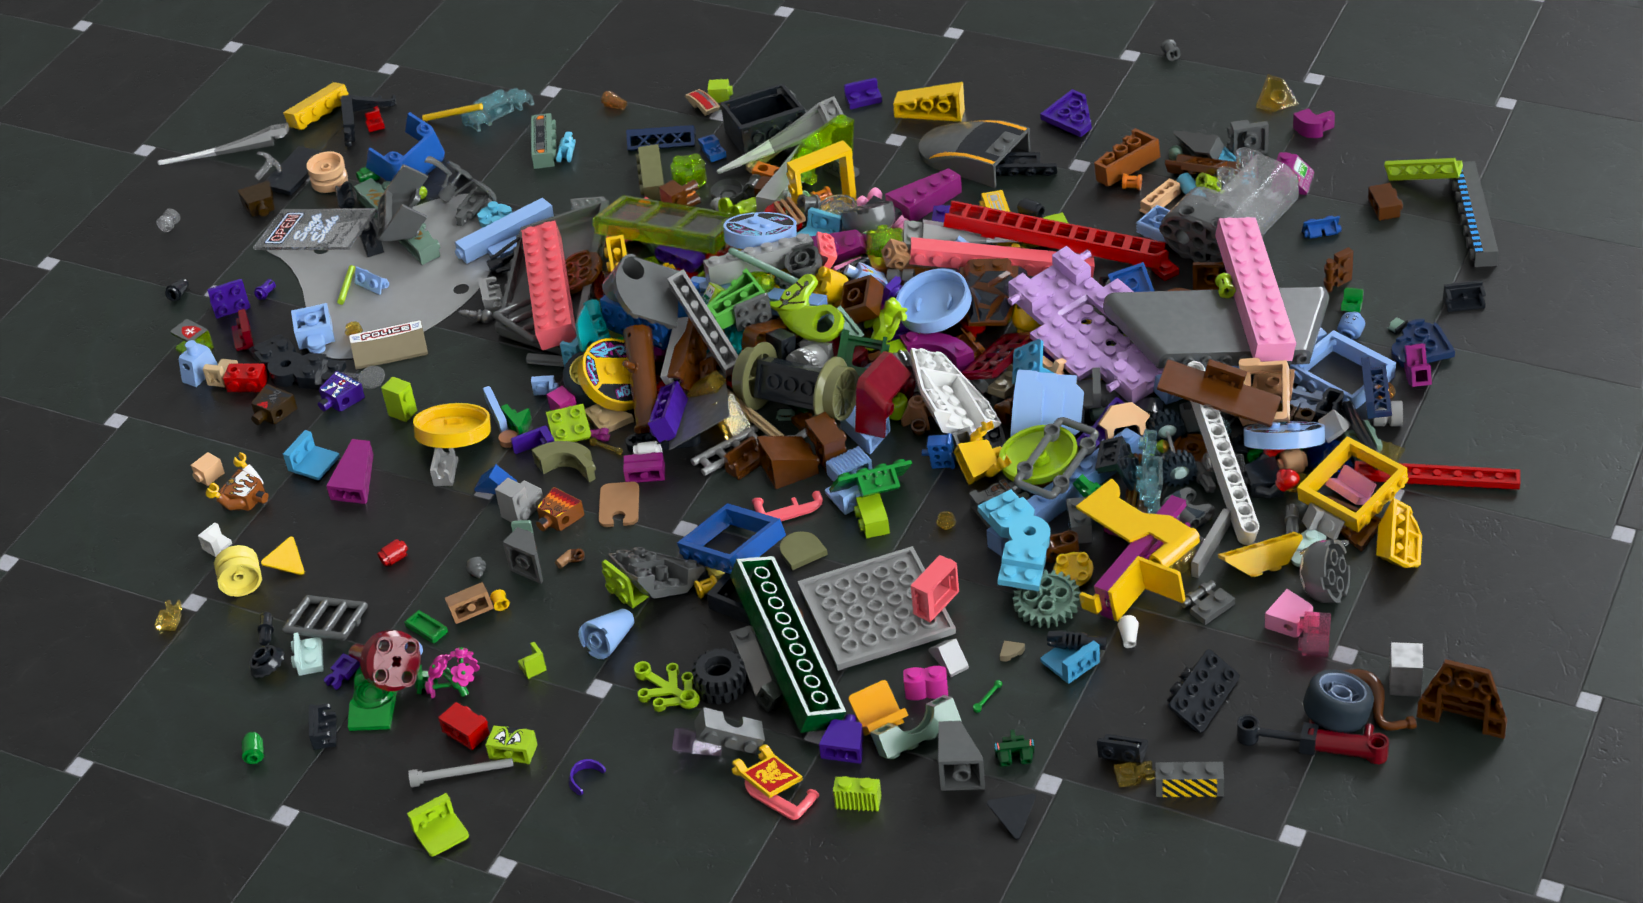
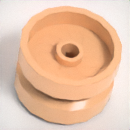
M322 152L314 155L307 162L311 185L315 191L320 193L335 192V186L341 187L345 181H348L344 159L339 153Z

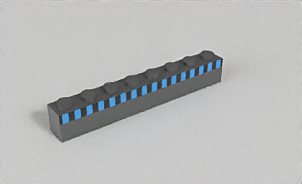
M1475 161L1462 162L1463 168L1460 177L1450 178V181H1452V190L1455 192V202L1458 203V214H1461V225H1464L1463 234L1464 237H1467L1466 246L1470 248L1469 259L1473 260L1474 267L1497 266L1499 251Z

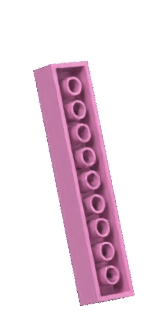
M1219 218L1215 236L1226 272L1232 276V285L1236 289L1234 298L1252 357L1259 358L1261 362L1292 361L1296 341L1256 218Z

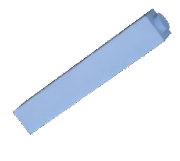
M540 198L455 242L456 256L466 264L488 253V247L518 235L521 227L553 217L552 205L545 199Z

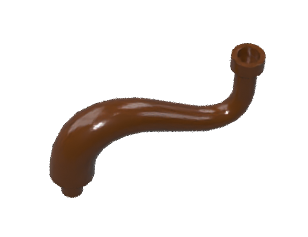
M1363 669L1343 670L1361 678L1371 688L1374 697L1373 717L1380 728L1391 731L1416 728V720L1413 715L1407 716L1404 720L1394 722L1384 719L1385 691L1381 680L1375 674Z

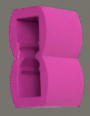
M931 666L925 669L912 667L903 670L906 699L921 700L926 697L937 699L943 695L948 696L946 667Z

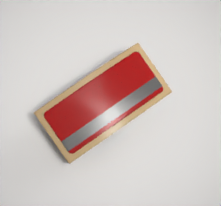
M698 89L685 96L694 108L698 107L705 116L719 110V104L703 90Z

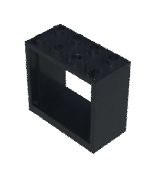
M783 83L720 103L725 132L743 155L766 142L805 114L804 107Z

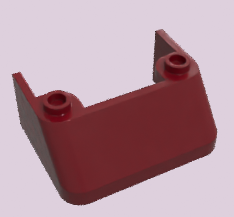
M883 351L857 381L855 432L885 438L886 419L894 411L892 399L898 392L905 394L908 401L914 395L916 386L914 375L892 352Z

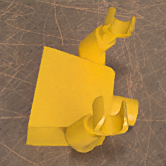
M993 421L988 423L981 422V426L971 433V442L960 443L954 450V455L968 485L984 476L993 477L1012 463L1007 455L1005 460L999 457L1001 446L992 449L989 441L982 438L988 430L994 428Z

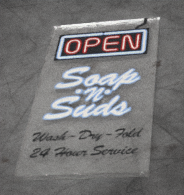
M282 209L253 246V249L349 250L376 214L377 209Z

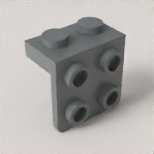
M767 293L733 306L734 326L738 332L745 330L749 325L772 319L770 300Z

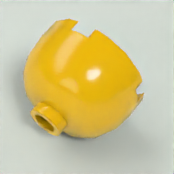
M1015 304L1011 321L1018 328V333L1032 332L1041 326L1021 307Z

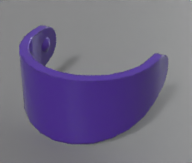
M584 759L574 764L568 782L573 792L580 796L583 794V790L573 779L574 774L578 771L595 769L601 773L606 772V768L598 761Z

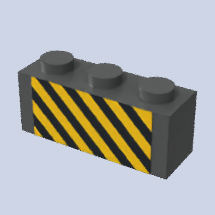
M1155 762L1156 797L1224 796L1223 762Z

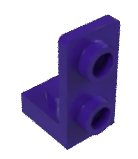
M546 425L511 438L515 454L539 445L555 442Z

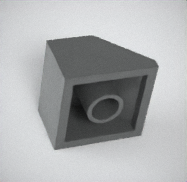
M517 527L503 541L509 570L541 584L543 577L534 535L528 530Z

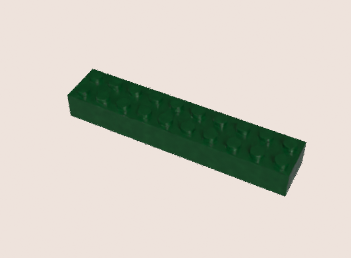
M775 557L736 559L730 577L800 733L827 730L832 720L844 719L846 710Z

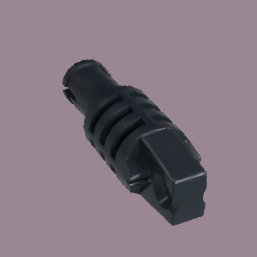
M1066 630L1048 631L1047 645L1065 650L1068 647L1069 650L1074 648V650L1078 651L1082 646L1094 640L1099 644L1100 650H1106L1107 637L1090 636L1086 632L1080 633L1078 631L1076 633Z

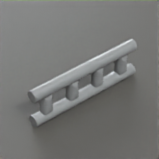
M753 425L690 459L692 465L695 466L701 463L704 466L701 469L704 476L725 465L723 456L727 454L724 450L730 446L737 447L741 444L739 441L747 437L753 436L757 441V437H759L756 434L759 431L758 427ZM715 454L721 458L714 463L708 460V458Z

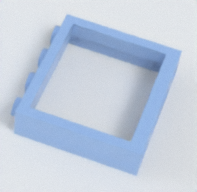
M1334 330L1315 345L1310 364L1290 365V369H1295L1294 383L1311 392L1318 390L1323 393L1330 387L1338 390L1342 389L1308 371L1332 351L1361 366V358L1369 357L1370 368L1386 366L1388 382L1395 377L1396 362ZM1379 384L1375 386L1378 389L1382 387ZM1364 385L1352 395L1342 390L1344 392L1343 402L1352 401L1356 409L1366 402Z

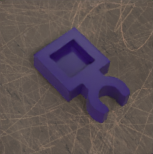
M343 653L330 668L333 673L327 675L324 682L327 686L331 684L337 690L342 684L341 681L343 679L349 680L360 667L359 661Z

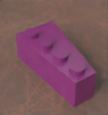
M948 168L885 194L886 201H893L894 207L900 209L902 215L908 221H918L932 212L933 206L943 205L962 192L961 175Z
M856 229L829 233L834 237L837 259L832 266L868 252L863 235ZM810 236L814 241V247L818 248L816 236Z

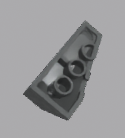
M749 625L730 631L732 648L735 654L741 655V659L744 661L747 681L756 698L761 686L772 680L777 684L778 682L753 626Z

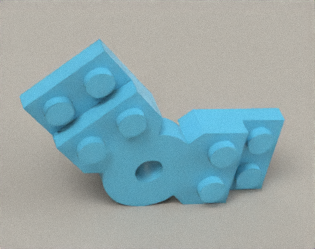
M1010 489L977 506L979 514L1000 537L1009 538V541L1005 543L998 585L1039 591L1046 562V550L1050 543V527L1045 520L1034 516L1035 509L1024 497L1019 498Z

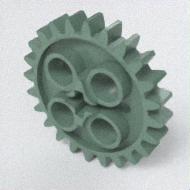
M1044 570L1039 591L1017 588L1014 591L1013 603L1015 612H1018L1019 618L1023 617L1024 622L1030 620L1031 626L1037 622L1039 628L1043 624H1046L1047 628H1049L1051 623L1058 626V621L1066 623L1065 617L1072 619V612H1078L1077 607L1080 606L1079 585H1076L1075 579L1071 580L1070 575L1064 577L1062 571L1056 575L1055 570L1051 574Z

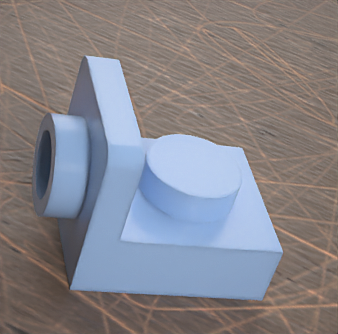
M554 375L531 377L534 395H547L559 388V384L555 383Z

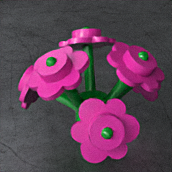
M460 647L456 648L455 651H451L450 655H439L434 659L428 671V681L425 682L426 692L431 694L432 699L435 697V689L451 686L454 690L457 689L461 697L469 694L465 686L474 680L472 674L480 669L477 660L472 658L473 652L468 651L467 648ZM452 657L458 658V666L452 667L450 671L447 667L448 661ZM441 675L449 680L448 683L434 684L433 679L439 678Z

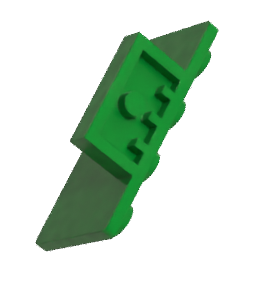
M900 459L891 465H886V463L877 465L875 469L871 470L863 468L854 474H849V472L838 475L829 491L833 493L857 485L861 498L899 489L898 476L904 475L912 465V461Z

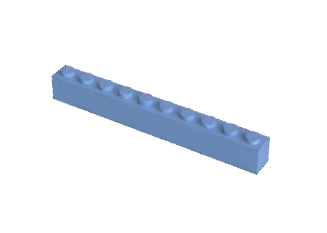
M1125 428L1113 437L1123 436L1126 443H1129L1133 454H1142L1141 436L1129 428ZM1098 448L1082 460L1069 479V489L1065 493L1059 494L1054 499H1046L1034 495L1027 501L1035 509L1034 516L1040 517L1049 523L1067 509L1066 499L1083 497L1073 485V482L1080 475L1083 474L1089 481L1097 482L1100 485L1118 471L1097 473L1095 466ZM1053 482L1043 489L1052 491ZM990 527L987 529L988 548L1002 557L1005 543L1009 541V538L1000 537Z

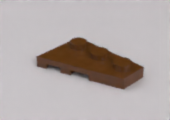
M1331 496L1327 497L1355 513L1359 510L1358 508L1349 505L1345 502H1342L1336 498H1333ZM1374 516L1369 524L1365 525L1359 532L1343 525L1340 534L1362 552L1377 533L1381 518Z

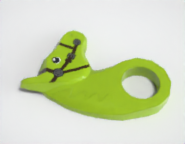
M812 274L803 275L795 284L784 290L778 301H770L771 309L778 312L784 324L805 340L830 342L839 336L844 327L845 320L842 313L831 304L809 306V296L818 285V280ZM826 314H832L834 316L833 326L826 332H818L817 323L819 319Z

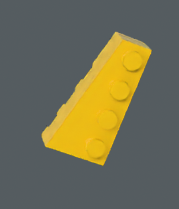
M963 82L897 92L893 103L894 117L961 122L965 110Z

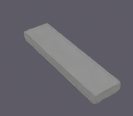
M1222 509L1192 559L1191 575L1193 577H1200L1228 530L1231 510Z

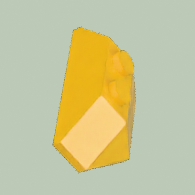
M1393 498L1378 525L1376 555L1400 567H1419L1421 565L1422 534L1417 521L1412 515L1411 507Z
M1291 532L1220 553L1218 558L1251 577L1262 575L1263 571H1277L1282 569L1281 566L1287 565L1303 537L1302 534Z

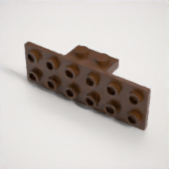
M1209 359L1205 371L1167 360L1157 386L1159 391L1267 427L1272 426L1281 397L1245 385L1244 381L1248 371Z

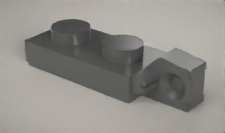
M471 190L457 207L455 216L457 225L464 226L468 219L474 217L489 198L487 192Z

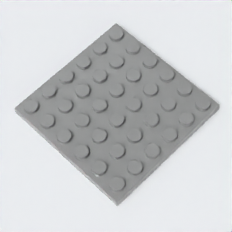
M913 546L797 581L798 588L837 670L956 634V627L945 607L931 622L913 614L910 585L925 571Z

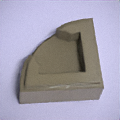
M1004 641L1000 653V661H1009L1017 655H1022L1025 651V643Z

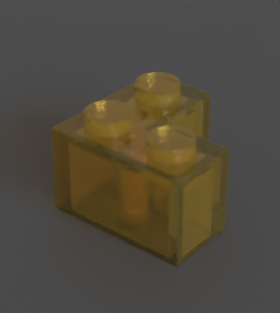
M733 393L728 395L730 417L717 423L726 439L732 438L751 427L749 416L743 412L739 399Z

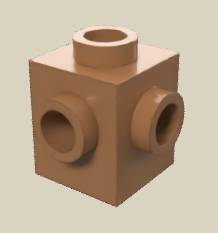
M890 238L881 250L886 266L891 269L902 270L911 259L906 243Z

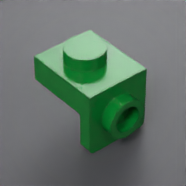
M1346 287L1344 289L1341 311H1345V313H1360L1364 290Z

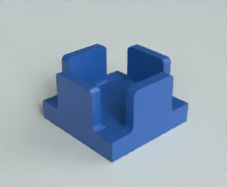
M1144 262L1108 274L1110 282L1118 278L1134 292L1154 291Z

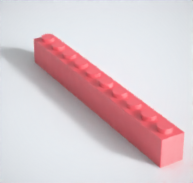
M911 237L909 250L911 259L909 264L959 269L960 267H965L970 259L1008 258L1011 260V266H1020L1027 271V276H1036L1052 266V255L1056 251ZM1091 256L1084 261L1091 266V277L1093 278L1095 264L1094 256Z

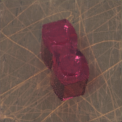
M1305 611V616H1300L1299 629L1304 631L1303 638H1299L1298 650L1302 651V656L1328 658L1331 613Z

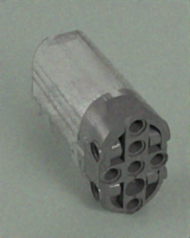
M1246 147L1239 148L1236 151V167L1240 170L1228 166L1220 167L1217 170V186L1221 190L1218 192L1206 187L1193 188L1166 214L1161 221L1159 230L1166 243L1175 252L1179 253L1180 257L1190 258L1195 262H1223L1215 236L1218 219L1256 218L1261 236L1263 237L1298 199L1299 179L1297 175L1286 164L1271 159L1259 151Z

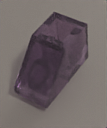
M675 728L672 750L721 756L722 746L697 741L695 729Z

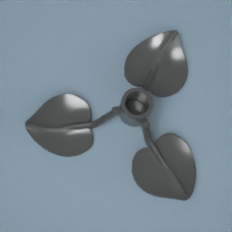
M428 156L425 159L424 163H431L446 173L444 183L441 185L442 189L437 194L446 202H449L453 196L456 197L458 193L472 184L483 188L492 197L493 201H496V194L492 189L475 179L456 191L457 187L454 184L461 174L470 180L473 178L456 163L448 161V164L459 173L452 183H447L452 173L436 158Z

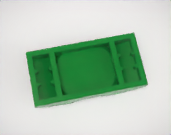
M361 666L355 675L354 694L349 704L348 729L349 731L390 729L397 691H385L371 685L365 679ZM378 671L375 673V678L378 677Z

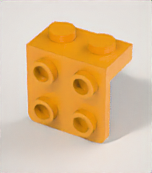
M885 680L853 693L848 697L858 722L862 724L865 736L887 723L898 726L904 723L903 718L909 716L905 708L899 709L893 693Z

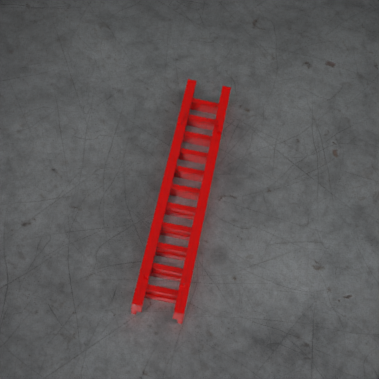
M951 201L949 213H945L943 227L981 234V237L990 239L998 237L1059 250L1067 246L1074 253L1079 254L1088 250L1091 252V256L1130 263L1132 265L1144 262L1145 267L1155 269L1160 268L1162 255L1156 253L1163 251L1166 242L957 201Z

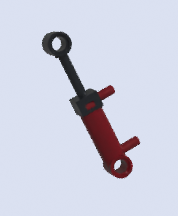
M1250 714L1242 715L1237 720V740L1243 745H1254L1258 742L1259 736L1300 742L1299 753L1315 755V752L1319 751L1366 758L1373 764L1386 762L1389 751L1388 737L1381 733H1373L1374 726L1372 724H1366L1364 735L1318 729L1319 724H1315L1310 718L1309 723L1303 722L1301 733L1262 728L1259 725L1258 718Z

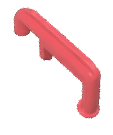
M814 491L812 493L814 501L798 505L796 498L793 497L791 498V506L767 513L764 511V501L762 498H754L752 504L754 505L755 512L779 518L782 522L814 512L822 505L823 498L820 491Z
M745 779V787L751 797L791 820L799 819L819 797V793L816 790L809 789L807 790L806 797L798 806H795L777 794L768 798Z

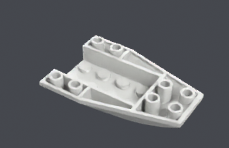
M911 348V362L918 389L928 410L943 433L951 434L970 426L973 432L981 426L983 421L986 423L993 421L994 428L1000 426L1001 421L990 406L989 401L984 398L943 353L930 352L923 348Z

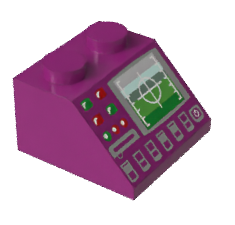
M1279 152L1272 171L1271 191L1293 193V185L1297 184V193L1294 194L1307 195L1314 170L1297 154Z

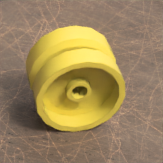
M236 545L222 550L216 556L214 567L219 589L223 593L236 597L245 596L254 592L260 586L262 575L257 554L253 549L247 546Z

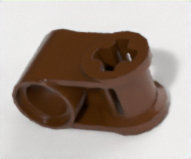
M1068 530L1050 535V546L1046 550V562H1056V558L1060 554L1080 552L1078 534L1076 532Z

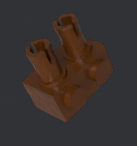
M694 179L684 185H680L672 180L659 187L663 211L669 210L670 213L666 217L675 224L690 217L689 209L701 203V199L696 193L687 198L688 194L699 189L698 183Z

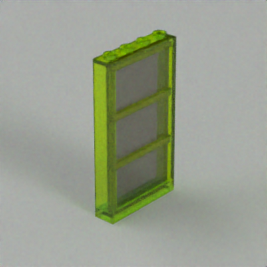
M622 195L594 217L593 227L595 234L612 237L623 235L624 239L715 254L727 244L724 241L725 221L740 214Z

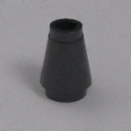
M181 278L167 286L165 291L166 297L171 301L180 300L189 286L188 281Z

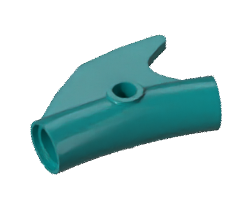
M592 299L584 302L575 323L581 352L586 350L588 342L593 344L598 340L611 338L599 301Z

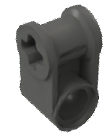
M817 194L812 196L799 195L797 199V207L805 215L806 219L803 222V228L807 226L808 209L811 207L820 208L821 201Z

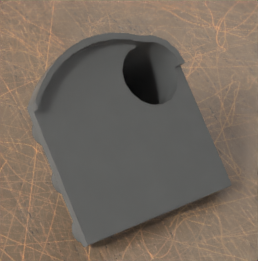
M635 254L625 255L603 281L602 288L605 295L610 300L618 302L625 312L635 319L643 318L651 324L659 323L665 325L668 329H676L678 299L669 287L667 278L679 271L637 258Z

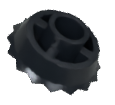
M273 645L258 648L253 653L249 663L252 676L263 678L265 675L269 676L271 672H275L284 660V649L276 648Z

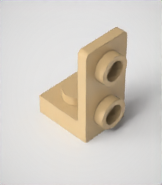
M221 359L218 365L205 364L203 372L209 386L225 387L223 377L228 364H238V361Z

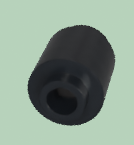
M1028 198L1020 200L1017 205L1019 214L1042 218L1045 212V207L1041 203Z

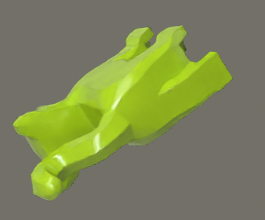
M891 297L885 301V306L880 310L878 318L864 321L865 329L871 327L874 329L870 339L883 341V337H887L888 342L894 337L900 321L904 322L907 319L905 312L908 309L901 307L900 302L896 298Z

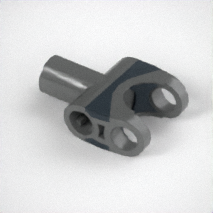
M1191 487L1183 488L1171 494L1186 500L1187 506L1178 515L1180 522L1184 524L1188 522L1191 528L1197 530L1213 518L1215 507L1211 504H1191L1196 497V491ZM1171 495L1167 496L1163 500L1161 507L1171 497Z

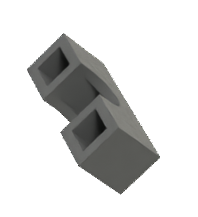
M703 707L694 721L696 739L700 742L756 754L759 747L765 741L762 721L742 717L737 726L733 727L725 721L723 712Z

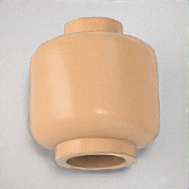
M1299 448L1287 449L1279 454V459H1276L1279 469L1290 468L1298 474L1302 473L1305 467L1308 466L1307 456Z

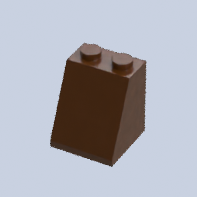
M802 436L757 437L761 467L775 489L819 474L818 465H820V460L817 454L812 453L811 445L809 442L806 443Z

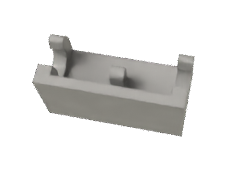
M496 277L478 278L484 309L491 312L501 309L502 294L500 285H489L490 282L497 281Z
M435 448L430 468L434 486H453L458 464V456L455 455L454 448H449L450 452H444L443 448Z

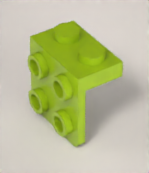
M583 404L546 412L549 429L554 441L576 442L591 437Z
M607 560L602 561V573L606 580L605 587L609 593H614L623 604H628L632 608L649 598V596L637 589L628 576Z
M447 793L407 813L412 831L430 856H436L469 837L468 831L454 813Z

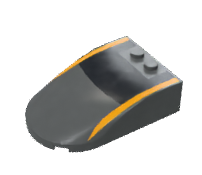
M1001 120L968 121L942 125L927 132L919 142V153L923 162L928 166L941 171L949 168L961 175L962 178L993 188L997 186L995 166L1013 148L1027 152L1031 150L1030 128Z

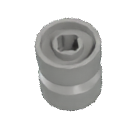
M1391 401L1392 416L1373 418V426H1385L1387 423L1390 426H1402L1403 402ZM1380 407V408H1378V409L1375 410V411H1378V410H1387V409H1385V408H1383V407Z

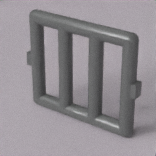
M530 297L517 303L511 302L507 307L493 313V318L529 342H538L536 334L532 335L529 333L535 329L534 322L523 327L517 325V323L533 317L532 309L510 319L505 317L509 313L531 305Z
M306 595L298 607L292 609L290 618L282 628V631L285 634L294 635V633H298L300 636L344 641L355 626L358 627L361 623L360 618L367 609L368 604L362 601ZM310 603L319 604L303 628L294 627ZM328 606L337 607L322 630L313 629ZM346 608L356 609L341 632L332 631Z

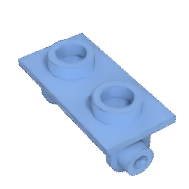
M356 267L355 284L381 295V289L389 287V282L386 278H381L366 269Z

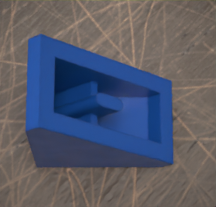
M495 464L480 477L474 490L475 492L496 495L495 488L507 478L516 482L517 480Z

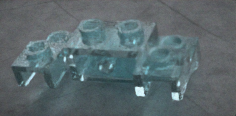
M514 88L508 92L502 89L496 90L473 102L474 104L482 103L483 110L461 114L462 123L473 127L479 132L481 131V123L484 122L491 126L492 121L513 112L514 106L521 111L523 110L522 103L524 102L529 103L531 106L534 105L533 96L525 89L519 90Z
M1145 429L1144 435L1139 438L1138 449H1142V459L1140 466H1136L1135 477L1139 478L1136 481V491L1139 492V500H1144L1147 513L1156 514L1161 508L1160 496L1163 487V462L1160 452L1156 448L1157 431Z

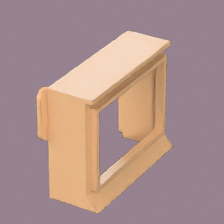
M1259 358L1240 359L1239 368L1248 371L1244 384L1251 386V374L1282 372V412H1276L1273 422L1290 423V383L1287 360L1261 362ZM1239 417L1242 426L1258 424Z

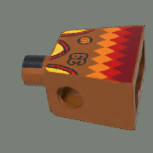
M553 487L537 507L539 520L536 522V526L541 531H545L549 526L562 531L584 516L582 501Z

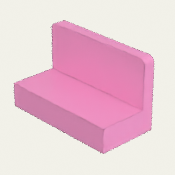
M1348 465L1343 466L1338 478H1328L1325 484L1355 505H1364L1370 499L1376 487V483Z

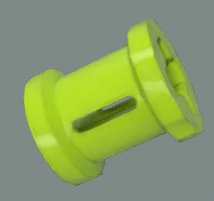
M1222 273L1216 277L1215 283L1219 287V296L1222 298L1232 297L1236 292L1235 286L1232 285V276L1228 273Z

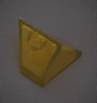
M1267 75L1256 105L1257 108L1275 112L1299 105L1284 79Z

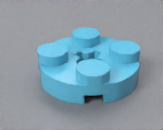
M496 201L489 202L488 206L481 209L477 214L480 226L483 228L511 214L512 208L505 204H498Z

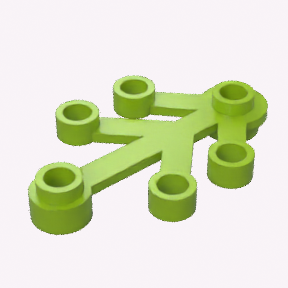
M641 661L635 664L634 672L639 680H648L660 687L640 689L637 693L640 702H648L651 697L675 696L674 698L663 699L659 697L654 699L653 707L657 712L664 711L668 706L680 705L685 709H691L699 704L700 698L698 693L693 690L694 681L691 672H685L681 676L684 690L682 691L678 688L677 675L679 674L678 664L670 663L666 666L669 682L652 673L648 662Z

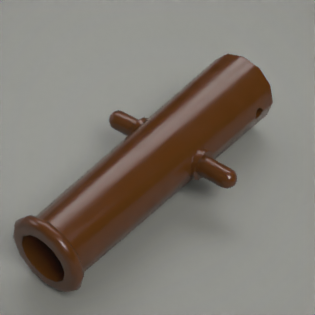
M632 325L623 330L626 360L623 361L622 365L628 369L636 421L634 432L636 434L649 433L650 427L648 422L658 397L656 382H659L661 377L655 373L652 329L646 325Z

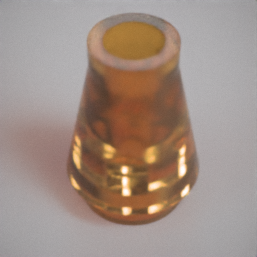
M605 91L602 95L601 103L606 107L624 110L627 106V101L612 91Z

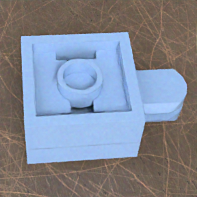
M327 303L291 311L299 350L308 348L310 353L320 354L325 351V344L335 342Z

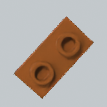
M961 327L960 329L963 333L957 335L956 338L966 343L973 350L975 360L985 349L979 341L977 343L974 342L976 338L970 331L966 333Z

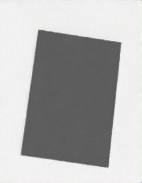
M722 369L716 371L717 375L706 380L702 379L697 382L691 394L686 393L688 398L677 434L669 441V450L730 417L726 375Z

